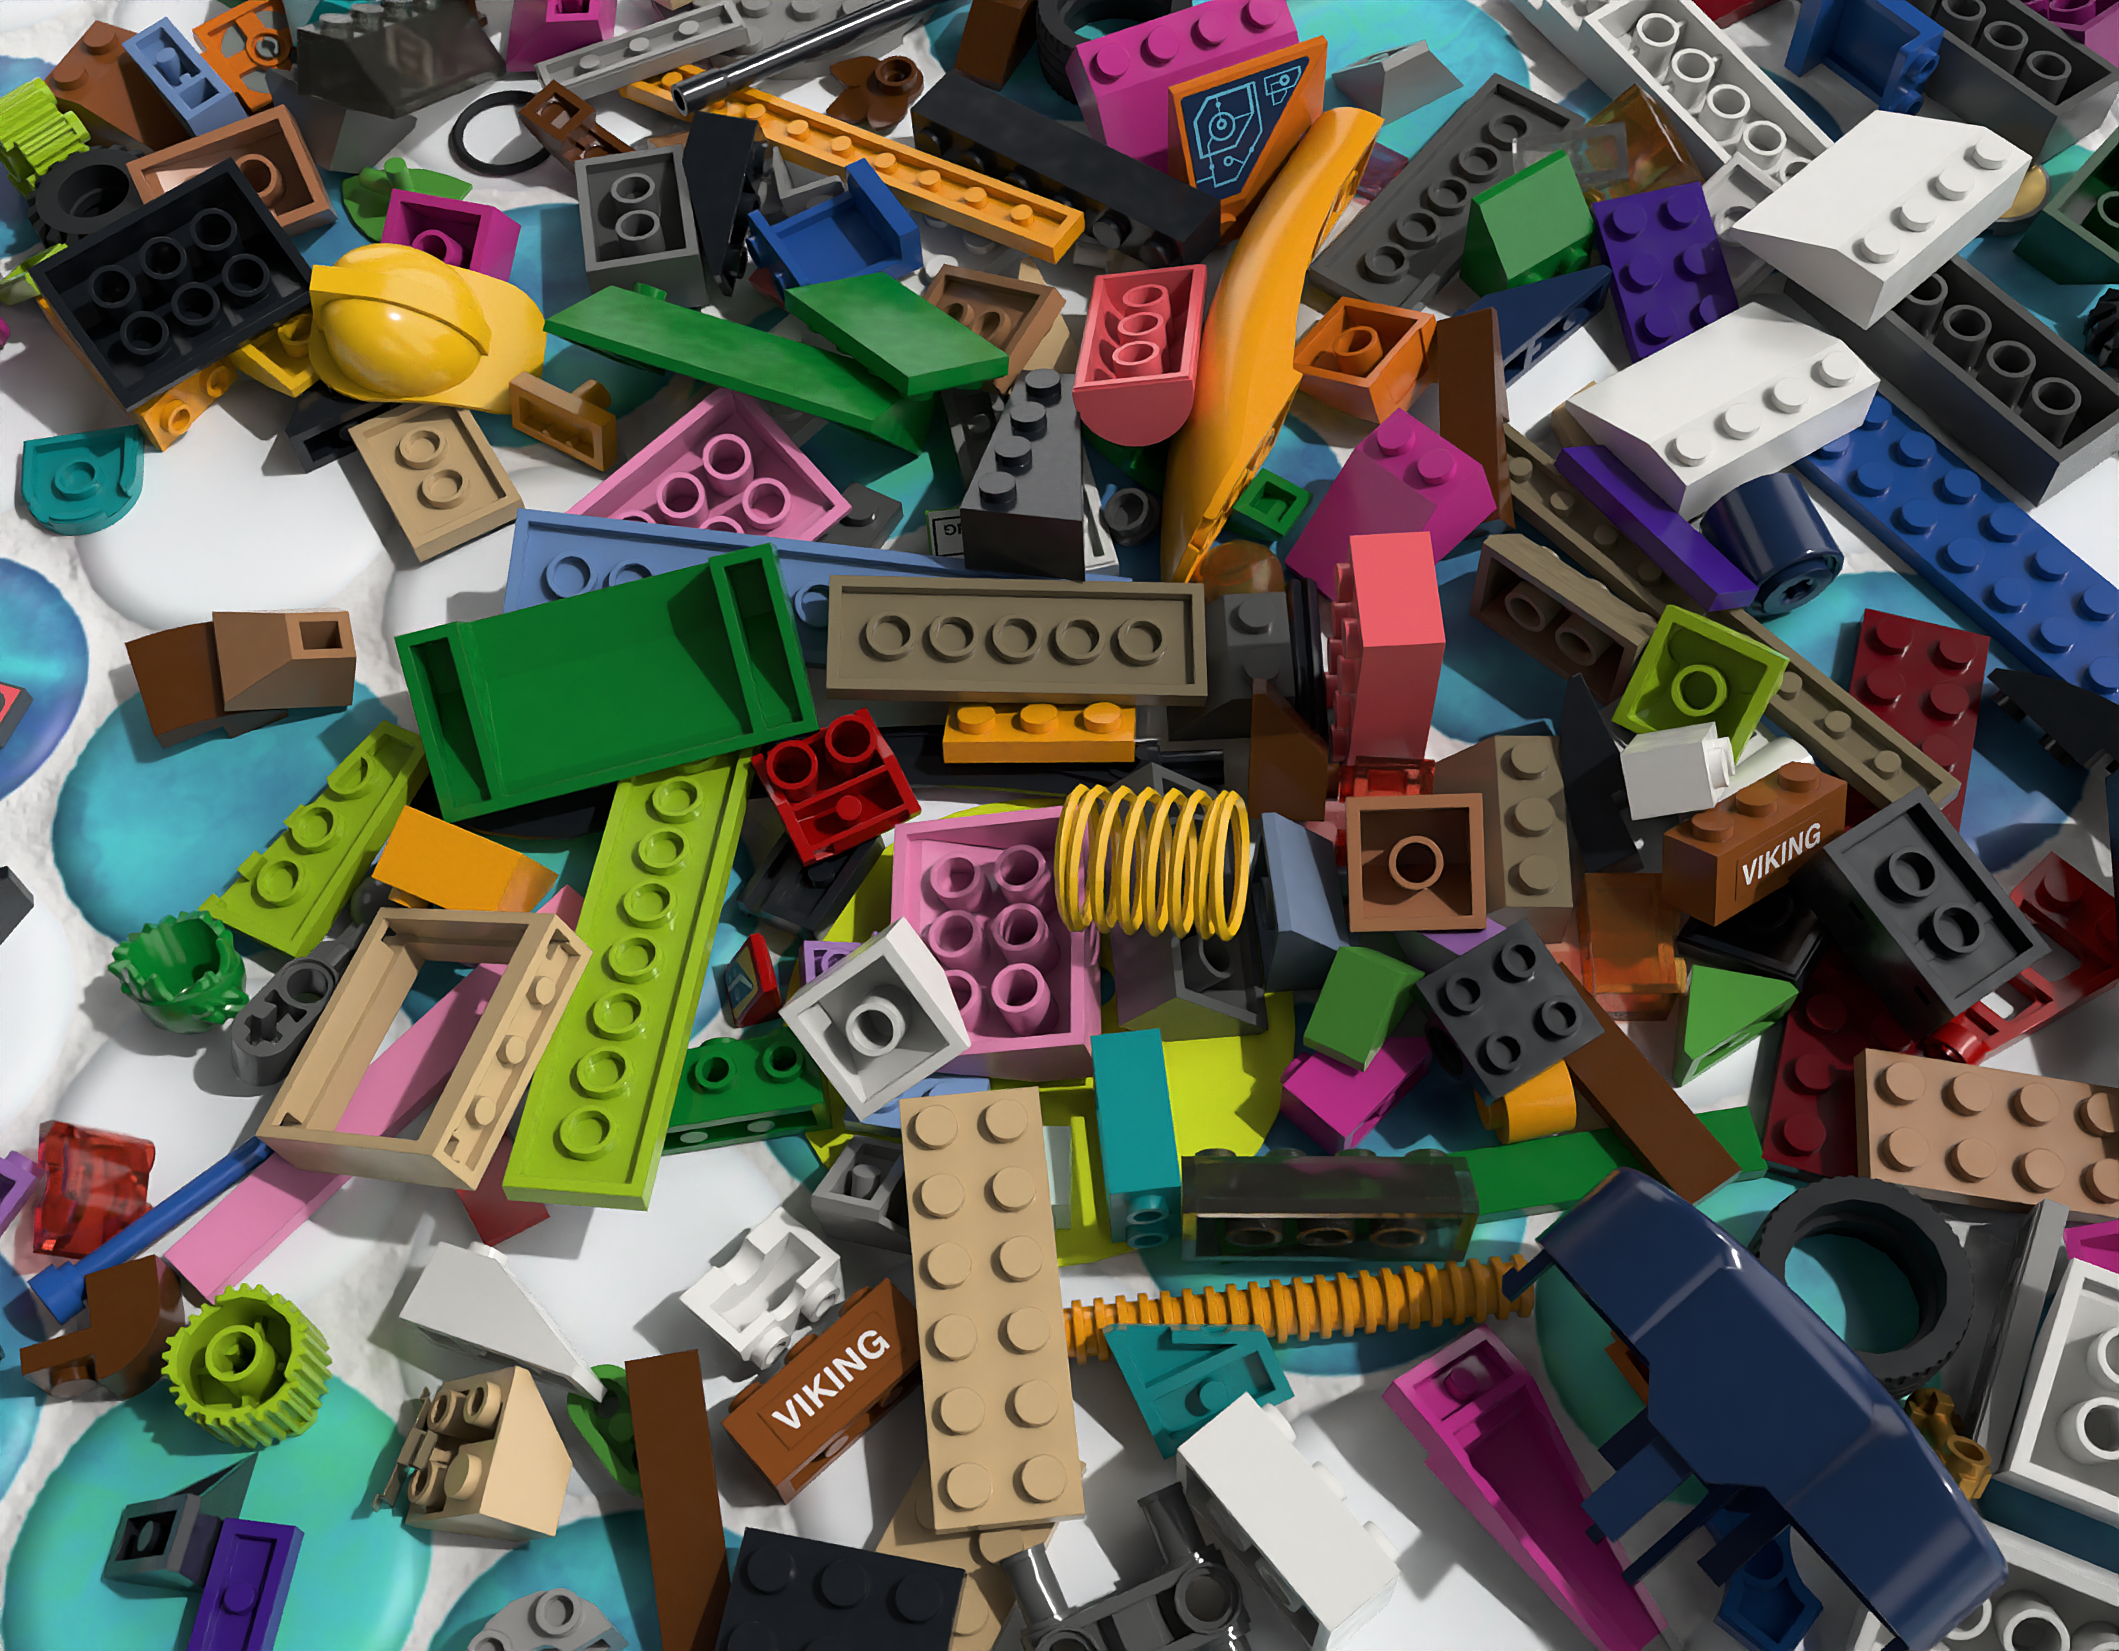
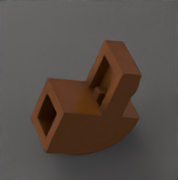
M155 1254L86 1274L85 1283L91 1327L20 1348L22 1376L50 1396L54 1395L57 1397H72L87 1393L94 1389L96 1382L99 1381L122 1400H127L141 1394L154 1385L163 1376L161 1369L168 1365L162 1359V1353L171 1349V1346L166 1343L167 1337L176 1336L180 1327H185L180 1277Z

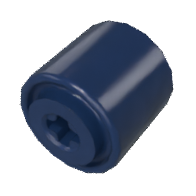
M1778 472L1763 475L1739 485L1712 505L1699 523V533L1759 588L1750 606L1740 607L1750 616L1766 617L1803 606L1823 592L1835 580L1843 568L1844 555L1794 474Z

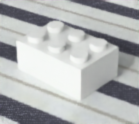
M1246 1391L1177 1448L1176 1482L1181 1481L1186 1500L1310 1650L1336 1651L1389 1604L1401 1574V1570L1394 1563L1399 1558V1554L1390 1539L1372 1521H1367L1362 1526L1342 1503L1347 1498V1494L1335 1475L1320 1461L1310 1466L1291 1444L1296 1440V1435L1284 1416L1270 1403H1266L1261 1408Z

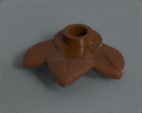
M861 56L837 62L830 66V72L845 90L826 109V115L850 125H859L868 120V124L875 132L892 128L906 117L909 103L916 100L924 90L923 74L917 68L914 61L904 56H891L882 61L872 56Z

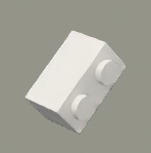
M1715 722L1638 734L1620 754L1632 820L1714 808L1724 788L1729 787V776L1735 775L1734 757L1729 737L1718 738Z

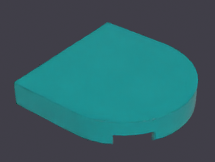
M138 424L24 441L21 495L35 520L51 532L68 536L92 534L106 529L121 520L134 507L143 488L144 434Z

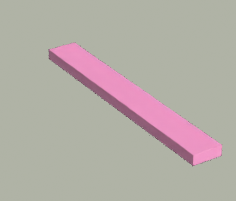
M567 884L536 913H555L575 933L585 898ZM480 963L372 1062L341 1117L335 1132L395 1138L440 1096L508 965ZM274 1152L163 1255L214 1305L215 1296L224 1294L226 1286L232 1285L235 1287L353 1176L299 1170L278 1153Z

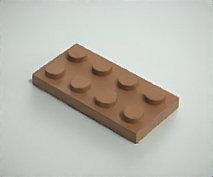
M1869 1048L1863 1049L1854 1057L1858 1177L1866 1176L1868 1179L1877 1178L1885 1183L1891 1182L1896 1184V1187H1903L1909 1190V1193L1916 1194L1924 1199L2028 1214L2039 1201L2047 1198L2070 1207L2067 1221L2096 1224L2119 1220V1088Z

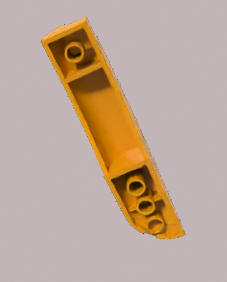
M1338 107L1324 112L1315 120L1255 210L1223 272L1202 326L1192 409L1186 422L1171 436L1162 501L1161 582H1190L1232 513V507L1247 489L1252 479L1255 478L1275 446L1303 376L1302 373L1293 369L1296 321L1305 274L1356 194L1385 120L1371 112L1353 107Z

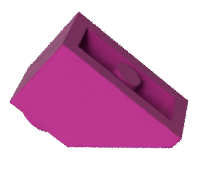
M1426 1037L1387 1038L1364 1073L1318 1051L1312 1056L1306 1051L1302 1052L1288 1065L1280 1078V1083L1283 1085L1279 1112L1341 1164L1429 1073L1433 1053Z

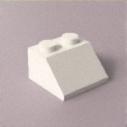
M904 916L800 988L778 1012L860 1122L971 1046V1041L943 968Z

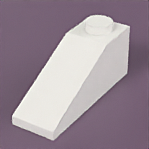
M439 1241L398 1316L401 1320L433 1345L502 1369L513 1366L527 1369L530 1371L533 1380L599 1403L602 1402L607 1388L528 1288L505 1268L509 1259L504 1254L488 1245L475 1241L471 1242L468 1249Z

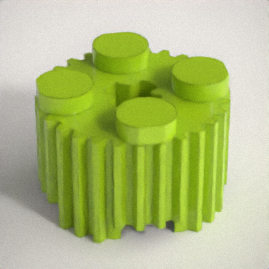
M40 77L22 84L0 98V161L9 172L6 177L20 195L24 196L26 201L29 192L36 190L34 183L40 175H47L50 172L49 166L56 161L62 162L69 158L68 154L79 150L82 153L90 149L84 144L91 139L85 126L72 111H68L65 114L58 111L56 107L58 103L54 94Z
M242 1283L239 1290H236L232 1285H228L225 1287L224 1294L215 1296L214 1305L209 1306L204 1303L201 1305L202 1313L199 1316L191 1314L188 1317L191 1323L189 1327H180L176 1336L167 1337L166 1343L171 1346V1349L162 1353V1359L168 1365L161 1369V1374L173 1383L169 1387V1391L177 1398L175 1401L176 1405L184 1411L187 1417L220 1442L225 1444L228 1441L237 1448L243 1443L249 1449H255L259 1441L265 1447L271 1446L272 1438L277 1437L282 1442L286 1440V1436H301L316 1422L318 1409L322 1406L318 1398L320 1395L328 1394L329 1391L324 1385V1381L332 1379V1373L326 1368L332 1364V1358L326 1353L330 1348L321 1331L293 1302L287 1301L281 1294L276 1293L272 1295L261 1284H257L252 1289L247 1283Z

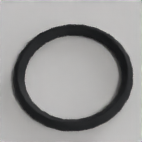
M520 90L501 91L482 97L469 105L459 115L452 132L453 148L459 159L471 169L496 176L525 172L548 159L551 153L543 146L539 152L523 161L504 165L489 164L477 160L469 154L463 142V134L468 122L482 109L507 101L529 103L536 94Z

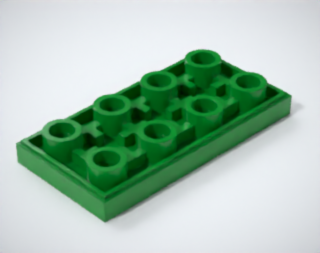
M884 272L785 289L786 310L807 324L809 331L821 334L836 345L838 352L850 355L864 365L870 375L882 378L896 388L898 394L904 399L925 401L931 399L934 396V392L951 388L976 390L984 385V381L1008 375V354Z

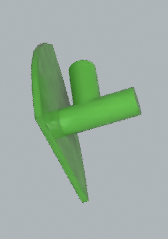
M400 157L388 159L384 164L385 170H377L367 166L362 169L359 175L341 180L344 203L355 225L375 243H381L393 188L456 200H463L473 189L472 184L450 175L427 169L407 168L405 160Z

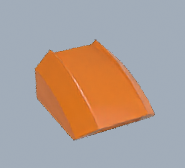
M1342 296L1294 348L1293 369L1303 374L1298 388L1337 410L1377 424L1385 421L1399 407L1407 412L1432 383H1437L1438 381L1437 323L1434 314Z

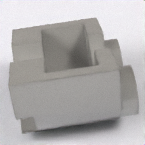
M555 1588L549 1591H538L511 1601L486 1623L484 1629L472 1639L467 1651H621L630 1644L595 1604L577 1596L566 1588Z

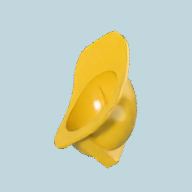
M373 243L357 247L340 257L333 266L313 264L309 287L313 317L308 342V355L316 375L334 391L353 399L368 402L433 404L492 414L510 415L509 381L523 371L542 379L547 333L542 331L545 320L536 303L516 286L472 270L446 264L422 250L392 243Z

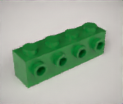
M789 1026L774 1029L764 1037L739 1041L730 1037H717L703 1042L700 1047L689 1048L686 1052L661 1156L833 1129L828 1078Z

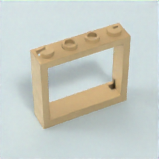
M380 907L254 1136L299 1170L476 1191L593 951L555 913ZM388 927L396 933L395 936H385L384 940L381 941ZM425 960L508 965L418 1140L335 1132L341 1117Z

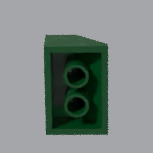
M2119 126L2042 209L2012 251L2058 285L2119 284Z

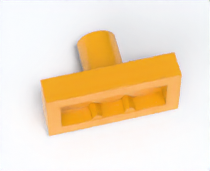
M525 371L509 381L513 428L602 472L618 461L616 415L606 411L611 405V397L607 389L600 382L589 379L572 393H569Z

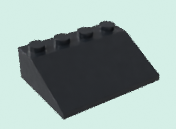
M232 157L212 166L27 269L47 305L127 413L312 307L309 293L312 269Z

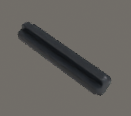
M1308 577L1301 580L1291 579L1285 584L1284 591L1286 593L1296 695L1294 709L1324 739L1328 734V721L1323 680L1324 668L1317 583Z

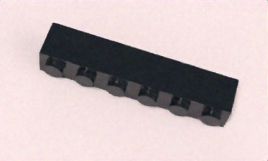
M950 70L910 109L915 149L1084 212V234L1098 240L1109 249H1116L1144 263L1150 269L1200 264L1220 242L1221 200Z

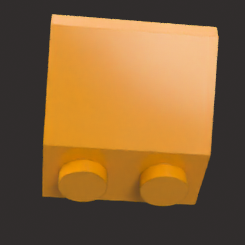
M404 805L371 877L392 886L387 899L408 908L427 909L429 903L449 910L531 912L554 887L559 874L520 852Z

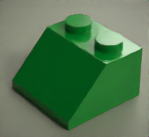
M1561 148L1471 198L1459 278L1480 298L1488 294L1588 268L1591 262L1590 256L1596 227L1569 156Z

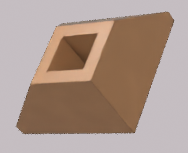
M339 608L212 612V624L225 711L352 706L357 656L348 611Z

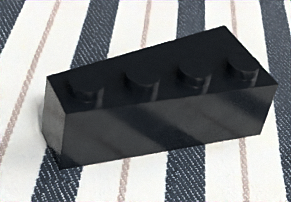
M1047 368L1021 370L959 508L966 569L1085 582L1082 421L1080 412H1077L1072 396L1075 374L1058 373Z

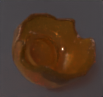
M1233 539L1209 549L1197 564L1192 577L1193 583H1204L1205 606L1225 594L1285 592L1284 572L1277 556L1262 544L1241 539Z

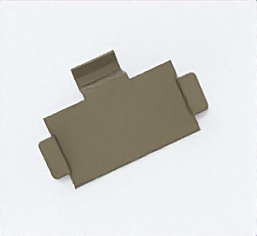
M426 1386L419 1398L423 1406L414 1426L411 1427L383 1495L376 1494L371 1508L376 1513L382 1502L389 1504L393 1508L410 1468L412 1467L424 1472L438 1441V1434L428 1430L427 1415L432 1403L429 1398L430 1391Z

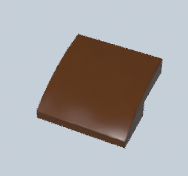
M212 621L164 630L125 643L154 736L163 749L222 726L232 739L289 717L287 708L241 711L224 710Z

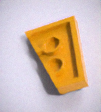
M949 702L942 741L944 763L1134 762L1136 705H1115L1108 702L1094 704Z

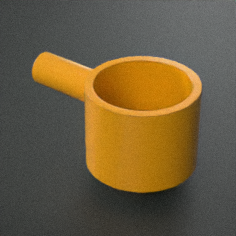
M1564 1060L1489 1107L1486 1106L1473 1087L1477 1110L1484 1128L1487 1131L1495 1130L1503 1144L1507 1145L1558 1134L1575 1128L1576 1102L1571 1078Z

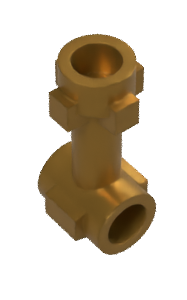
M1936 1388L1918 1389L1909 1395L1903 1411L1912 1420L1969 1502L1972 1498L1980 1499L1992 1476L1989 1470L1991 1456L1975 1441L1960 1436L1965 1425L1961 1416L1954 1413L1955 1405L1950 1395Z

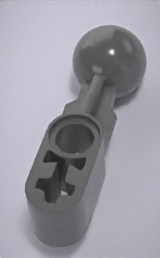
M372 874L364 878L357 885L350 899V926L336 940L321 941L307 957H299L285 964L235 1016L231 1025V1061L235 1074L242 1081L253 1086L263 1087L274 1085L288 1076L380 907L408 908L387 899L392 886L372 878ZM429 903L427 909H433V904ZM388 927L381 941L384 940L385 936H395L396 933ZM310 993L322 999L314 1003H301L294 1000L293 997L299 994ZM275 1038V1044H272L271 1041Z

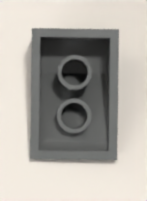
M683 144L574 160L585 267L592 295L610 285L632 291L634 282H639L667 292L665 302L685 308L710 304L694 206L682 165Z

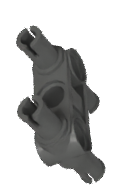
M1181 1481L1137 1500L1145 1513L1165 1562V1565L1159 1567L1161 1575L1080 1612L1076 1605L1068 1607L1046 1555V1547L1043 1542L1000 1561L1002 1569H1005L1027 1626L1020 1630L1023 1636L1020 1642L1024 1651H1048L1053 1643L1064 1638L1075 1640L1082 1646L1084 1651H1252L1245 1636L1246 1633L1251 1631L1248 1624L1251 1622V1619L1243 1603L1240 1583L1229 1570L1221 1550H1216L1214 1543L1206 1545L1183 1493ZM1198 1576L1210 1577L1216 1581L1222 1589L1224 1596L1223 1608L1219 1615L1208 1622L1200 1621L1192 1616L1186 1605V1590L1191 1581Z

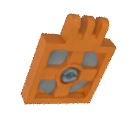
M248 0L192 29L194 41L202 50L200 55L234 92L238 101L250 116L275 107L265 80L267 67L291 71L292 64H300L315 69L325 76H328L330 69L344 72L343 63L293 46L283 0Z

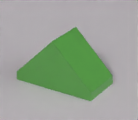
M1339 946L1304 1033L1303 1045L1364 1073L1413 1003L1414 999L1409 990L1416 982L1428 976V973L1369 947Z
M1692 965L1680 993L1671 1078L1681 1088L1781 1023L1799 991L1789 981Z

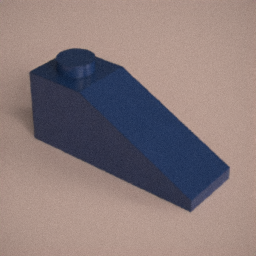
M1603 264L1488 294L1466 311L1461 309L1452 317L1488 307H1493L1497 311L1507 390L1604 309L1613 270Z

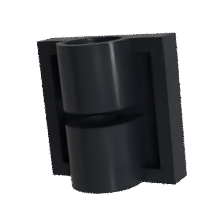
M1526 917L1419 980L1409 990V993L1428 1019L1424 1027L1425 1036L1436 1060L1454 1079L1458 1081L1469 1079L1487 1107L1594 1042L1606 1032Z

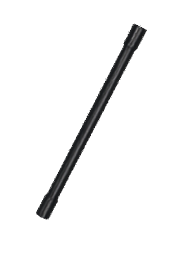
M880 0L728 65L708 69L671 85V95L674 104L683 116L694 113L695 110L699 111L726 99L731 93L951 0Z

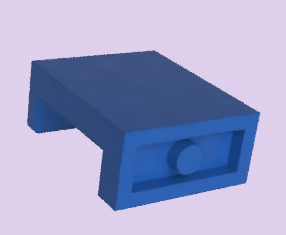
M1803 0L1784 67L1800 78L1822 63L1879 105L1878 110L1916 116L1924 103L1922 93L1927 79L1938 65L1940 56L1937 52L1946 29L1906 0Z
M865 158L845 166L848 191L773 226L768 224L758 209L747 214L751 236L745 239L748 252L758 269L761 270L766 267L772 274L773 285L784 304L785 289L884 272L896 280L924 267L918 225Z

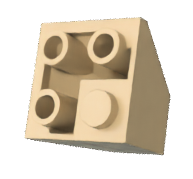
M513 1366L443 1382L442 1388L434 1397L427 1415L428 1428L430 1431L438 1434L439 1438L424 1472L415 1469L410 1478L408 1499L411 1503L405 1524L422 1529L514 1542L555 1537L573 1463L530 1371Z

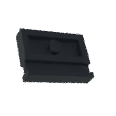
M784 831L737 897L736 902L741 914L750 917L752 914L764 919L765 924L807 941H823L885 850L882 836L879 835L838 855L804 867L786 831Z

